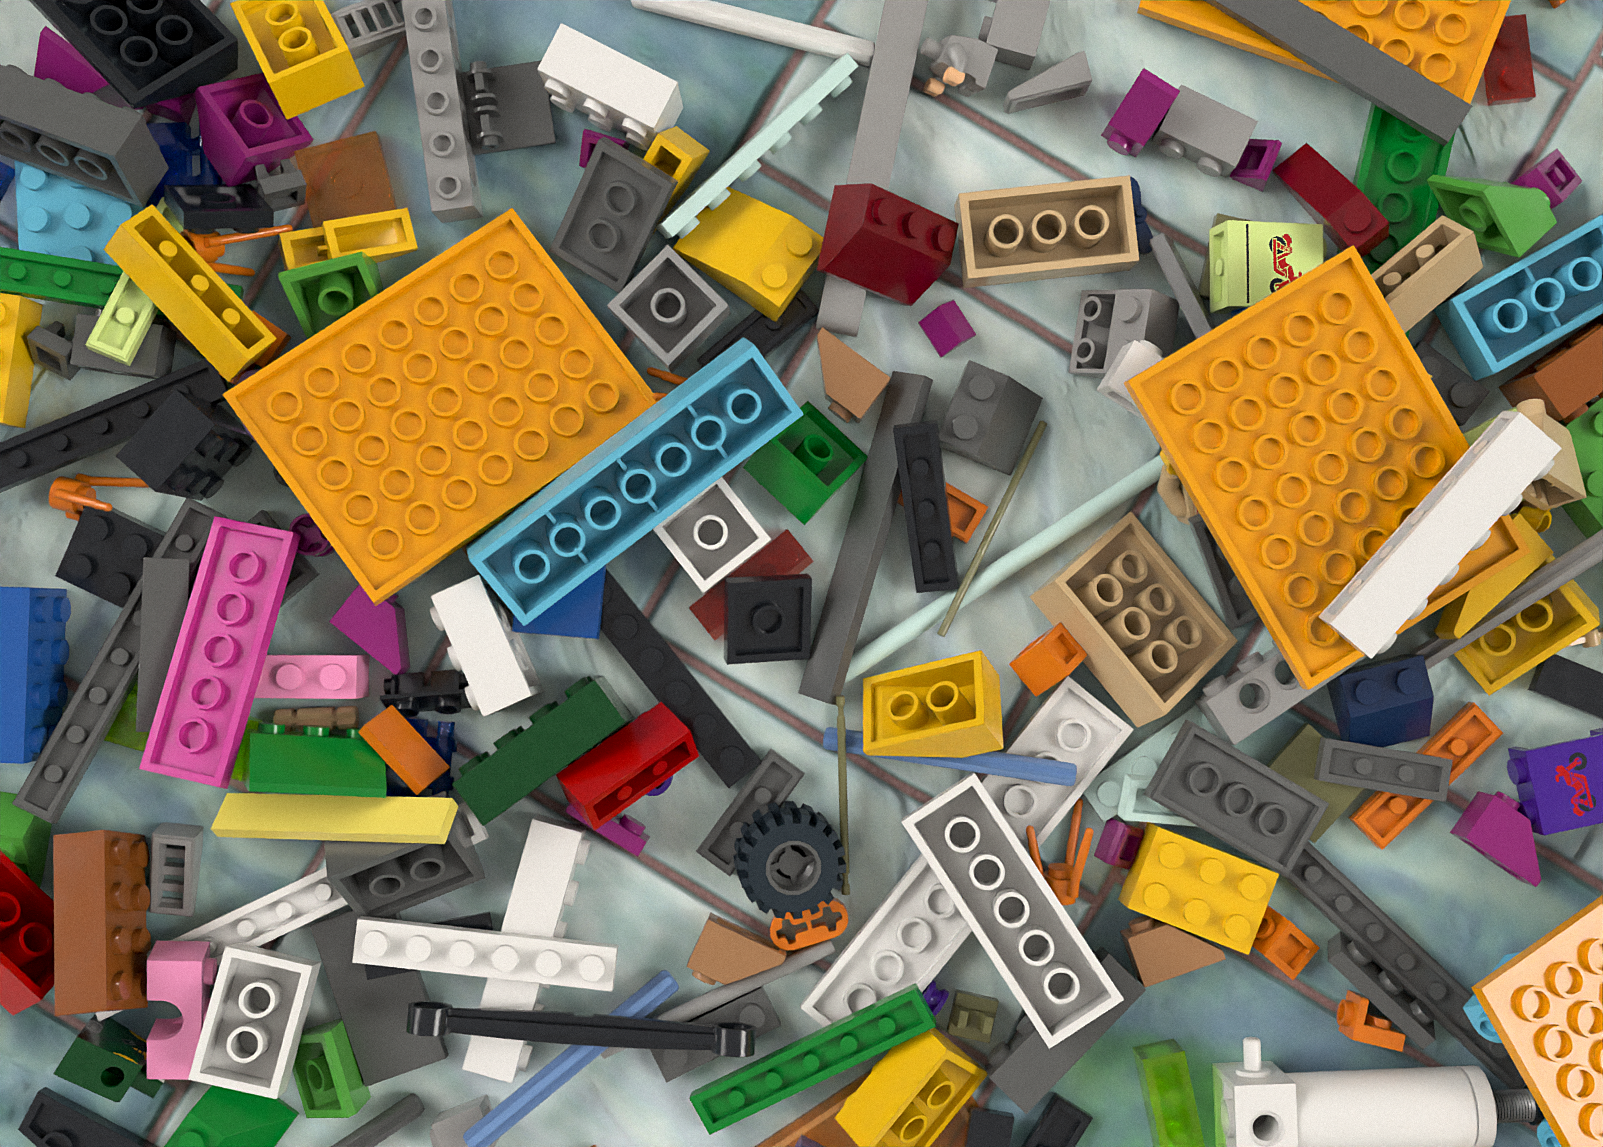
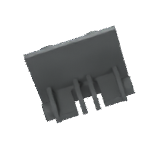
M542 60L487 68V63L484 61H475L470 63L469 71L461 72L473 156L556 143L549 93L544 88L545 85L537 70Z

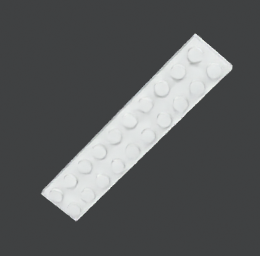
M1069 676L1059 682L1003 753L1074 763L1077 766L1075 784L1073 786H1063L985 774L980 780L1029 856L1026 827L1029 825L1034 827L1039 848L1134 730ZM923 854L918 857L800 1004V1008L823 1027L914 983L917 984L921 993H923L972 932V929Z

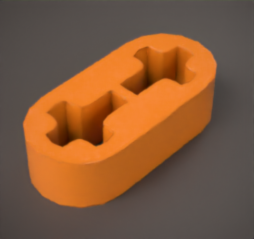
M834 898L829 905L822 901L818 904L819 912L812 915L809 909L802 911L803 918L793 919L791 913L786 912L785 919H790L792 925L804 922L807 924V927L795 931V939L788 940L785 934L778 935L777 931L782 928V921L785 919L774 916L770 924V937L773 943L778 948L789 951L841 935L848 924V912L844 903L838 898ZM830 906L832 912H840L842 915L836 918V926L833 928H828L826 922L814 925L811 923V920L823 916L824 907Z

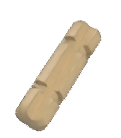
M341 706L337 710L335 707L297 709V711L295 708L278 709L274 712L273 720L274 723L285 724V731H296V728L298 731H303V725L328 726L330 730L338 727L339 730L358 727L359 710L356 706Z

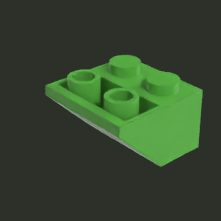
M0 791V850L40 888L52 823L13 805L12 803L17 794Z

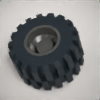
M785 801V808H779L776 802L768 804L770 812L762 815L759 809L752 814L754 822L751 825L744 822L740 828L743 836L735 840L734 848L737 855H733L734 865L742 888H744L746 896L752 903L756 901L759 910L767 914L772 909L776 918L785 919L786 912H790L793 919L803 918L802 911L808 909L813 915L820 911L818 907L820 902L824 901L829 905L834 899L831 893L833 888L841 889L843 880L839 873H846V862L842 857L846 855L844 847L827 819L820 812L815 813L811 806L803 803L801 808H798L794 801Z

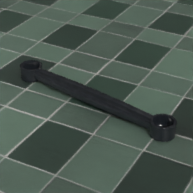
M434 1001L409 1003L406 1025L407 1033L418 1036H445L450 1033L570 1045L639 1049L711 1050L714 1054L727 1057L753 1056L755 1054L757 1029L754 1025L739 1022H718L714 1025L604 1014H594L591 1016L558 1011L453 1008L451 1004Z

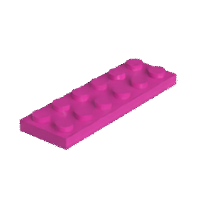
M214 516L139 769L228 789L301 536L291 531Z

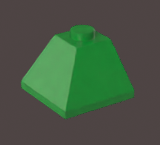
M212 1085L189 1111L164 1147H275L299 1115V1112L279 1097L273 1099Z

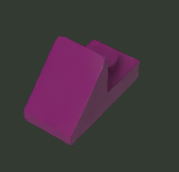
M1556 148L1510 184L1540 189L1549 198V207L1552 210L1578 187L1582 179Z
M569 804L565 812L589 826L575 808ZM624 814L622 818L615 816L595 830L637 857L650 838L649 835L643 832L646 826L627 814Z

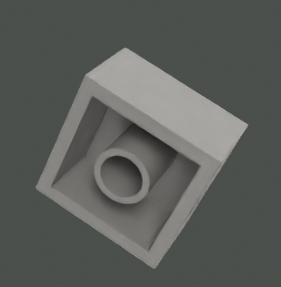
M669 245L607 305L612 315L671 373L731 314L729 305Z

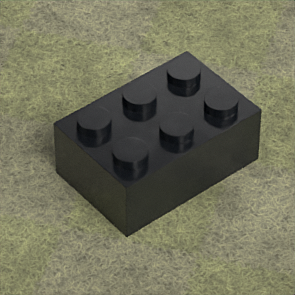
M175 389L118 452L116 457L155 492L202 501L204 498L212 497L220 490L224 484L222 477L232 466L237 467L250 456L252 453L250 446L255 441L246 432L244 426L221 405Z

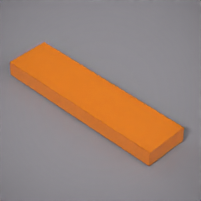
M1468 702L1416 753L1452 759L1450 785L1503 732L1474 702ZM1376 790L1348 818L1378 849L1383 850L1434 800Z

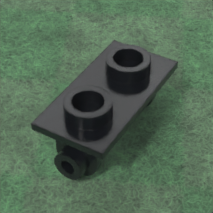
M456 669L431 671V686H424L425 675L423 672L403 673L401 675L392 674L391 678L384 679L383 688L385 695H380V701L386 709L393 705L404 718L415 717L419 712L436 711L440 714H456L461 709L472 708L465 693V687L469 686V683L462 670L457 671Z

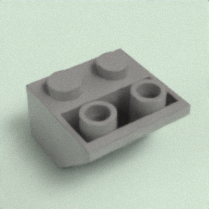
M1154 289L1082 290L1068 373L1103 379L1121 348L1134 340L1138 342L1140 340L1148 341L1163 351L1161 357L1169 356L1172 354L1180 306L1178 301Z

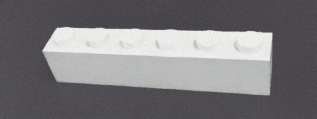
M1502 411L1318 617L1357 651L1371 659L1376 653L1382 654L1388 650L1397 638L1395 632L1407 619L1412 620L1425 609L1428 604V599L1426 598L1438 585L1446 584L1456 575L1459 570L1458 563L1469 550L1474 551L1486 542L1491 534L1489 528L1500 516L1508 515L1520 504L1523 498L1521 493L1532 481L1541 479L1551 470L1554 465L1553 458L1562 448L1521 412Z
M540 814L532 819L501 932L564 939L568 926L567 922L561 921L565 905L573 906L579 887V881L573 880L577 864H585L591 841L584 839L587 827ZM487 978L479 1008L544 1011L545 1005L538 1003L542 988L549 989L551 985ZM471 1035L462 1070L512 1083L519 1070L526 1072L533 1052V1046L526 1045L527 1041Z

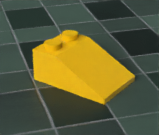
M237 0L230 3L287 120L365 87L349 48L323 0Z
M727 187L726 189L731 193L729 197L714 210L706 206L696 216L700 223L684 238H680L674 245L673 250L749 305L776 322L793 300L795 294L818 266L824 237L794 216Z
M1551 555L1531 574L1546 566L1556 558L1553 555ZM1572 579L1460 649L1454 655L1490 696L1601 625L1599 609Z
M982 650L863 678V752L866 755L964 758L1003 749L1000 677Z

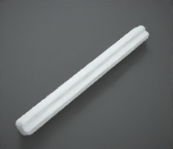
M631 0L634 8L835 59L848 53L857 64L863 66H870L875 50V43L873 41L711 0Z

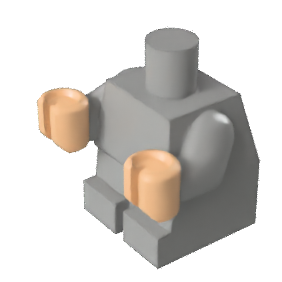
M949 35L937 42L927 37L922 44L920 53L932 59L929 70L932 71L933 77L926 81L923 89L924 93L935 97L943 93L945 83L957 86L959 88L958 93L966 97L984 90L998 49L977 38Z

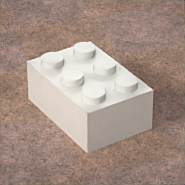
M562 23L537 69L545 85L544 88L552 96L550 101L570 113H573L575 108L589 115L588 120L602 130L610 132L613 127L627 134L625 139L642 150H648L659 132L674 127L683 109L677 81Z
M482 575L472 577L431 596L435 605L430 608L432 619L438 630H445L452 646L447 648L448 655L457 671L463 670L469 686L465 687V693L474 711L480 709L484 717L545 692L520 634L512 632L513 618L507 605Z
M241 943L225 946L188 1080L277 1099L285 1093L321 962Z

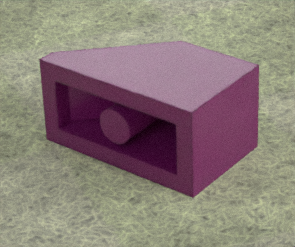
M1143 68L1101 136L1107 139V145L1115 152L1125 156L1130 154L1136 158L1180 93V90Z
M359 584L329 622L393 674L401 675L406 673L410 669L405 609L395 601L399 595L394 593L375 606Z
M1478 791L1450 833L1518 881L1537 887L1541 882V875L1530 820L1517 811L1520 804L1504 793L1497 791L1495 795Z

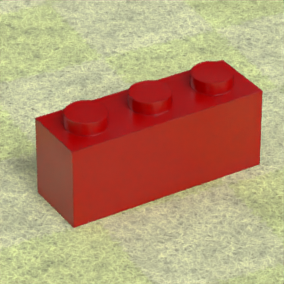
M660 702L650 710L639 715L637 719L620 731L606 738L584 756L571 762L565 769L556 774V777L568 802L595 831L698 758L699 754L691 731Z

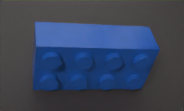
M0 587V763L24 764L37 761L62 717L63 707L68 699V688L64 682V665L67 663L70 653L68 641L65 640L66 622L71 615V603L69 598H67V589Z

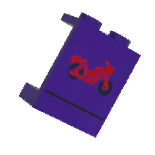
M1603 728L1589 730L1590 736L1537 748L1527 749L1516 746L1508 748L1510 760L1507 761V771L1512 783L1517 788L1518 803L1520 804L1517 811L1530 820L1533 833L1545 836L1603 823Z

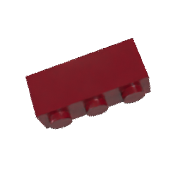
M872 183L835 185L817 271L904 306H912L951 265L959 223Z

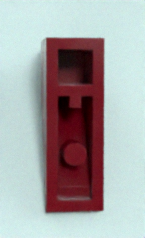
M1305 143L1272 170L1273 174L1317 224H1323V231L1341 251L1354 245L1360 257L1363 258L1388 238L1389 222L1360 189L1308 143Z

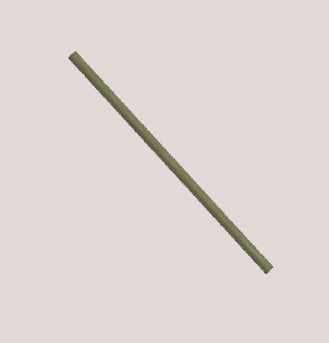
M1044 421L1039 422L937 632L941 637H945L1045 431L1047 423Z

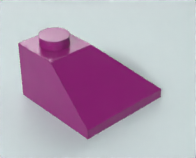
M47 26L42 29L39 37L34 77L42 80L46 78L53 79L67 89L81 94L84 92L94 94L102 101L119 108L123 106L132 108L70 43ZM145 106L136 108V109H134V110H141V109H143Z
M264 73L197 87L195 91L204 154L228 187L256 180L255 166L264 164L269 174L280 166V160L292 158L308 147L314 140L298 116L286 119Z

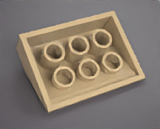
M1129 512L1029 596L1053 626L1061 622L1088 654L1083 660L1084 664L1137 728L1165 716L1238 642L1132 512Z

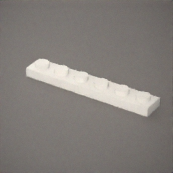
M361 916L357 919L352 963L612 991L614 988L619 945Z

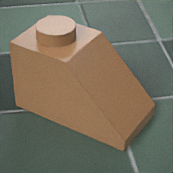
M822 327L817 334V346L825 399L831 403L828 410L846 423L851 418L860 423L887 387L891 378Z
M710 912L686 967L692 969V975L704 983L715 985L716 981L727 985L782 965L786 958V950L778 948L773 941Z
M1147 915L1131 920L1128 923L1129 928L1120 931L1136 979L1144 988L1226 959L1224 952L1214 943Z

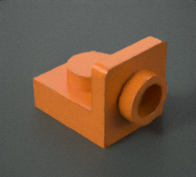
M1267 905L1252 947L1267 958L1291 980H1294L1320 947L1291 921Z
M1348 990L1346 999L1340 1001L1337 1009L1338 1031L1351 1040L1402 1052L1406 1035L1392 1027V1021L1389 1018L1367 1013L1369 999L1358 992Z

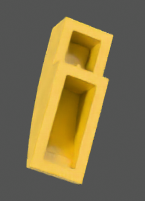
M408 208L323 221L322 227L279 233L278 239L285 271L361 251L373 261L379 263L417 251L418 249Z

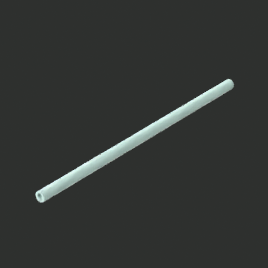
M1160 454L976 573L958 610L1157 482L1164 465ZM958 589L950 590L853 653L846 681L849 682L943 621Z

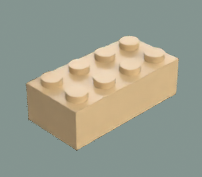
M1130 175L959 193L954 205L956 222L959 223L957 236L963 288L1130 271L1139 261Z

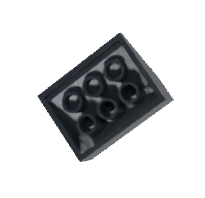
M29 0L133 109L195 93L197 87L214 84L238 69V39L200 0Z

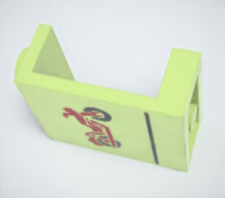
M1227 220L1209 229L1210 313L1227 314L1239 308H1248L1322 264L1327 253V243L1323 238V224Z

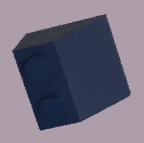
M1403 654L1352 667L1327 683L1342 741L1384 748L1430 736L1434 695L1423 655Z

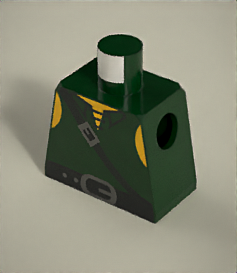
M96 1014L75 1038L53 1073L66 1081L113 1102H120L130 1087L153 1099L165 1079H147V1040L111 1017L98 1021Z

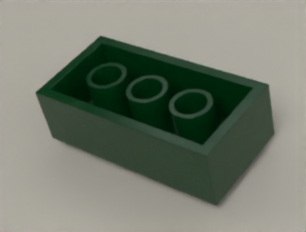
M590 675L583 677L564 691L568 699L559 705L556 700L552 703L549 702L529 717L533 724L525 730L521 725L517 729H512L493 743L497 751L492 755L488 751L481 755L478 754L458 769L462 777L452 783V785L482 826L500 816L634 717L604 676L594 680Z

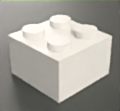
M722 477L653 528L705 594L772 542L771 538Z

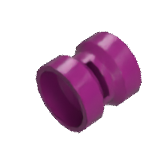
M309 513L302 514L292 521L288 531L301 536L296 552L314 557H326L335 552V549L324 534L322 537L321 530Z

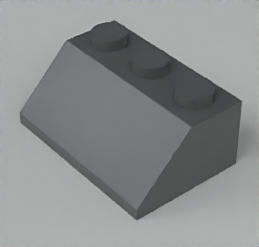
M442 791L435 795L429 796L435 798H450L446 791ZM458 809L445 844L324 840L327 878L359 918L361 916L385 918L485 878L465 821Z

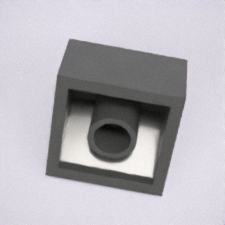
M969 360L964 367L939 428L941 448L1011 476L1043 398L1010 376Z

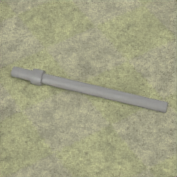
M831 939L812 944L786 956L782 965L718 987L651 1019L686 1022L836 953ZM609 1047L601 1056L605 1059L627 1048Z

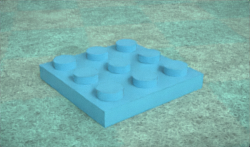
M14 160L19 250L119 266L103 249L120 224L149 207V200L144 207Z

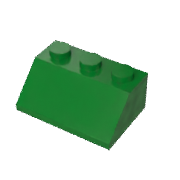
M258 722V729L246 730L241 781L250 792L386 798L387 790L385 761L358 733L361 728H347L346 735L329 734L330 727L303 725L302 732L285 731V724Z

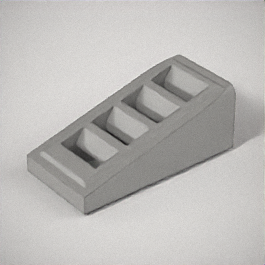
M364 0L330 13L349 48L353 60L406 36L405 22L402 21L395 7V4L401 2V0ZM387 9L394 25L386 27L380 11ZM370 16L378 29L371 33L364 20ZM355 23L361 34L357 38L353 37L349 26Z
M1085 51L1074 54L1009 91L1003 103L1004 112L1010 114L1084 96L1092 82Z
M164 822L152 833L149 913L186 917L194 915L203 847V826ZM167 857L185 859V863L167 862ZM165 875L183 876L184 881L165 879ZM163 891L183 893V899L163 897Z

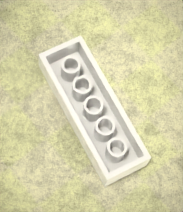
M974 772L902 818V824L1049 1049L1124 1000Z

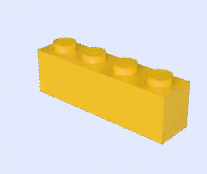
M153 204L120 224L103 249L228 382L256 362L277 339Z

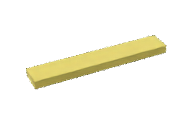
M227 793L211 830L217 837L445 844L459 806L453 798L390 796L376 798L334 795Z

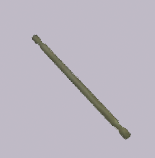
M838 695L836 696V705L838 707L837 746L840 842L846 854L842 856L846 862V873H841L843 876L841 887L842 895H850V885L848 883L850 871L846 727L844 716L845 696Z

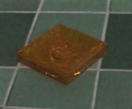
M376 131L294 151L298 169H301L307 184L306 201L313 228L322 227L323 221L398 209L380 136Z

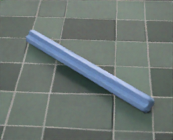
M826 728L823 748L838 751L837 728ZM846 729V753L869 756L863 752V732ZM995 751L964 758L872 756L1063 786H1073L1077 774V766L1074 763Z
M662 970L608 1015L645 1018L676 993L679 985L667 970ZM570 1045L464 1132L463 1139L468 1147H489L609 1047Z

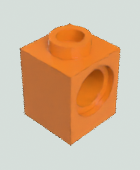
M1059 622L1029 643L1009 665L1017 673L1021 681L1037 697L1069 676L1088 654L1064 625Z

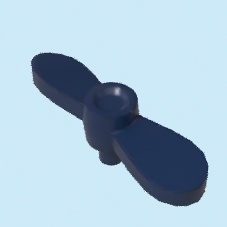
M1130 177L1138 252L1142 255H1147L1152 251L1149 243L1153 235L1145 221L1147 211L1141 205L1140 186L1135 178Z

